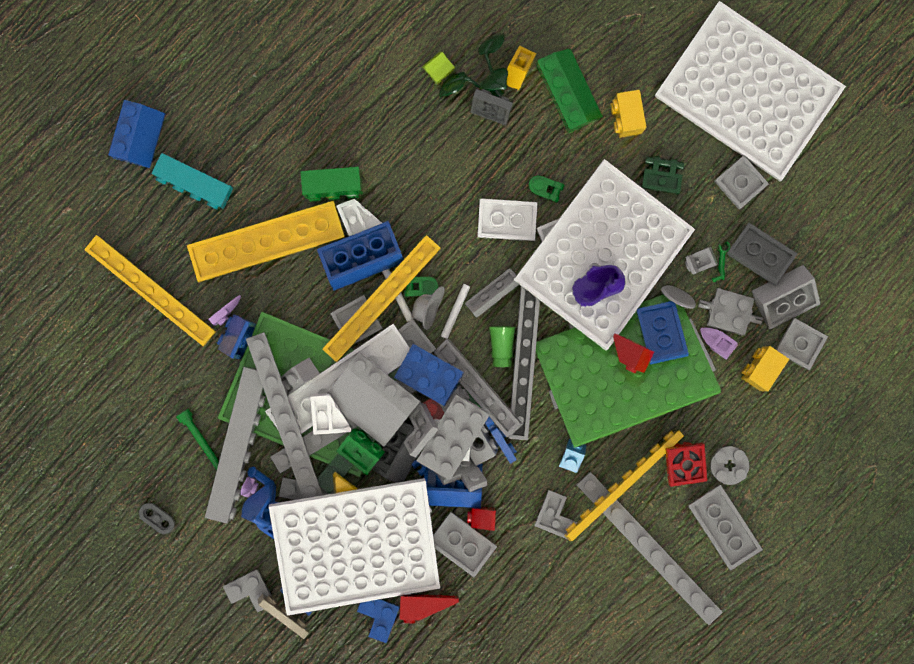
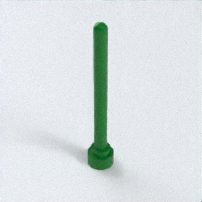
M190 409L185 410L176 418L180 423L188 427L217 470L219 459L192 421L193 414Z

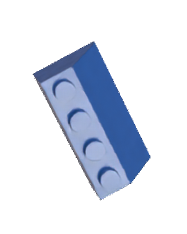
M389 221L317 249L333 290L400 265L404 260Z

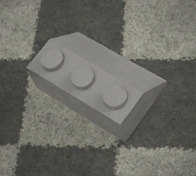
M804 265L784 274L776 286L768 282L752 291L755 304L769 330L820 305L815 278Z

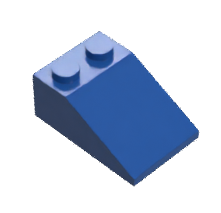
M234 314L233 317H229L225 327H227L225 335L222 334L217 344L220 345L218 350L233 359H242L248 346L246 338L252 336L256 324Z

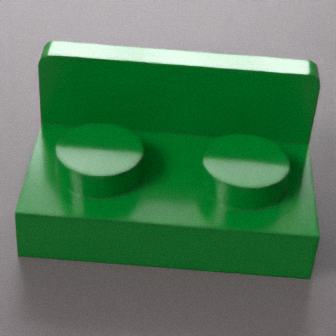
M356 428L352 430L336 451L366 475L385 453L377 443L372 442L363 432L358 431Z

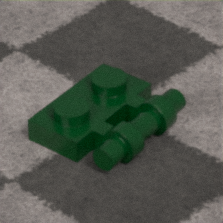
M646 156L645 164L652 165V170L644 169L641 188L679 195L683 175L675 174L676 169L683 170L684 162H678L677 159H660L659 156ZM659 166L668 167L669 172L658 171Z

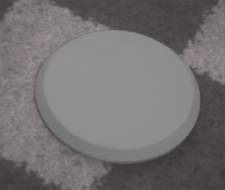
M670 285L661 288L662 293L672 302L685 308H695L696 303L694 299L685 291Z

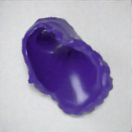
M615 265L592 266L586 275L574 282L572 294L580 306H593L609 296L622 292L626 284L625 276L621 269Z

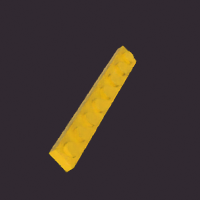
M98 235L84 249L202 346H205L216 331Z
M426 235L325 345L323 350L338 362L441 248Z
M679 430L668 432L663 437L665 441L660 445L657 443L649 450L651 454L647 458L643 456L636 462L637 467L633 471L628 470L622 476L623 480L619 484L614 483L608 489L609 493L605 497L600 496L594 502L595 506L591 510L587 509L580 515L581 520L577 523H571L565 529L567 533L564 536L569 541H573L666 454L665 448L673 447L684 435Z

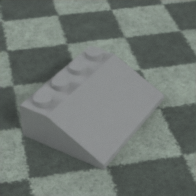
M360 352L346 367L327 393L331 394L337 406L346 417L382 446L387 444L420 403L419 399Z

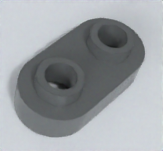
M147 503L140 508L139 516L141 520L157 532L168 534L174 529V518L156 504ZM148 509H152V510H153V515H152V516H149V515H148V513H147ZM164 520L168 521V527L163 526Z

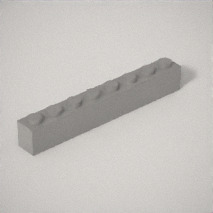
M522 286L520 288L510 409L523 425L508 439L528 440L540 300Z
M243 368L205 518L223 523H229L231 519L234 520L237 508H234V505L241 496L240 482L245 480V463L250 461V444L253 445L256 438V433L253 432L255 425L258 426L261 415L258 414L259 409L264 406L266 396H263L264 389L255 368Z

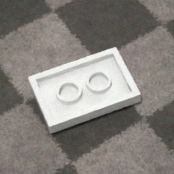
M480 199L478 238L535 241L537 202Z

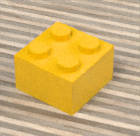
M640 90L617 93L612 103H610L612 115L615 114L616 122H614L615 133L619 134V138L642 134L646 129V122Z
M764 346L761 349L757 348L752 356L754 360L751 364H747L742 371L744 375L741 379L759 391L768 392L789 361V358L771 346Z

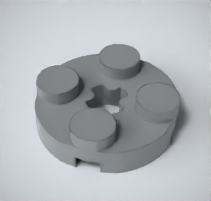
M724 446L719 448L711 457L710 471L721 483L734 485L746 478L749 471V461L742 450L733 446ZM728 460H731V463H734V467H732L731 471H729L728 468L724 467V464H727Z

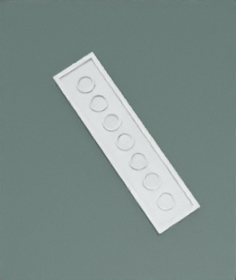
M394 324L288 395L301 434L313 426L310 395L327 394L359 352L386 374L401 366L410 347ZM269 408L265 412L277 428L271 408Z

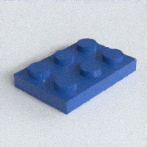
M670 301L637 309L645 347L654 351L650 365L689 356L674 302Z
M413 344L394 378L446 406L464 372Z

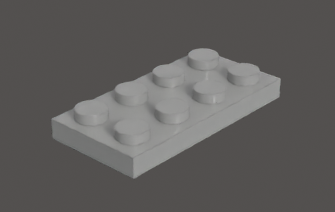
M456 393L437 425V432L425 445L417 461L446 479L451 480L490 413Z
M720 484L687 505L730 571L763 550Z

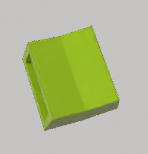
M441 51L422 66L436 84H439L455 70L454 65Z

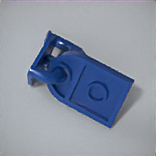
M250 467L248 477L257 479L264 484V487L245 501L241 517L255 523L262 532L274 539L269 504L279 503L275 502L276 485L273 480L255 467Z

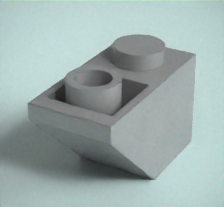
M310 358L295 365L281 376L287 395H290L320 374Z

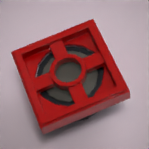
M683 442V444L676 443L674 447L665 448L668 485L670 487L707 481L705 444L703 442L695 444Z

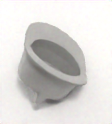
M442 286L436 289L433 295L423 294L419 296L414 303L412 317L422 322L426 330L432 326L444 296L445 290Z

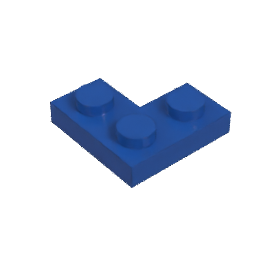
M383 599L361 602L357 612L375 618L368 637L387 643L400 606Z

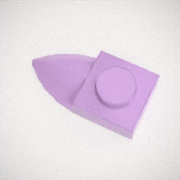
M239 295L210 317V322L216 326L226 323L229 319L228 316L231 314L230 312L236 307L241 296Z
M700 329L703 339L711 347V350L726 360L738 346L736 341L717 329Z
M253 477L246 478L241 488L242 496L249 498L252 494L256 493L259 485L256 483L257 479Z

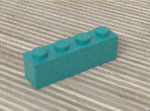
M161 153L151 173L156 176V181L164 185L167 182L173 184V189L181 193L185 190L191 193L189 197L200 201L202 198L208 201V206L216 210L218 207L224 209L233 191L231 186Z

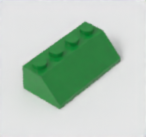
M571 49L554 52L537 60L536 67L568 134L603 118Z

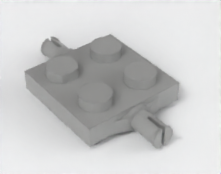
M717 288L711 303L701 299L699 301L698 307L709 310L707 326L744 336L750 322L762 324L763 317L752 315L754 298Z

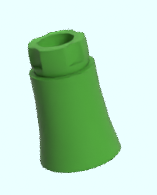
M489 326L494 367H511L515 326Z

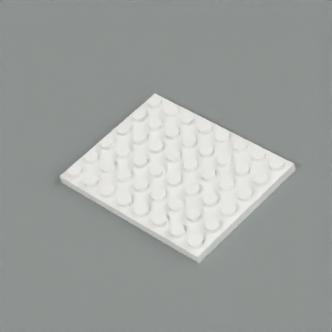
M719 1L663 82L655 97L781 182L846 86Z
M604 159L515 277L514 281L604 350H608L614 342V334H620L695 229ZM615 265L621 269L626 283L622 292L609 296L593 306L584 307L577 303L572 294L574 282L586 275L592 266Z
M425 478L269 504L287 615L440 589Z

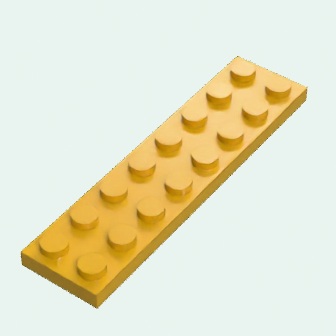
M331 201L189 244L187 248L197 281L202 282L345 238L335 203Z

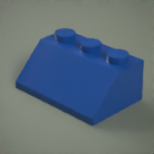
M124 100L108 155L117 160L150 168L166 114L145 105Z
M483 464L477 465L482 472ZM427 468L424 478L429 505L481 508L482 488L469 492L461 479L443 485L437 474Z

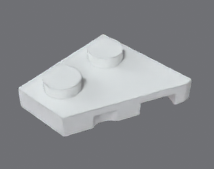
M355 199L337 205L349 236L382 224Z
M331 394L310 395L314 435L351 432L349 423Z

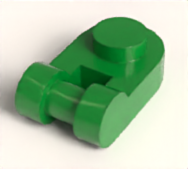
M539 175L531 178L529 182L531 193L554 203H558L560 191H563L565 186L560 182ZM548 186L553 188L551 194L546 192Z
M415 277L406 286L404 297H415L423 294L433 295L436 289H438V283L432 277ZM413 283H419V290H413Z

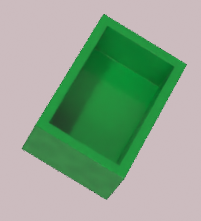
M359 167L301 171L302 195L309 199V202L321 201V198L326 197L328 200H339L340 196L356 199L359 198V195H363L362 174Z

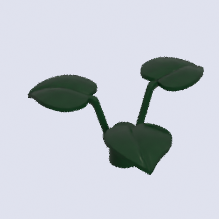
M502 33L488 38L478 49L479 55L485 54V59L491 72L487 78L478 84L471 78L466 77L465 72L456 73L444 82L440 89L439 97L458 92L466 81H469L480 90L484 89L491 92L493 96H502L504 94L503 89H507L508 70L506 68H499L494 71L489 54L496 52L502 46L505 34Z

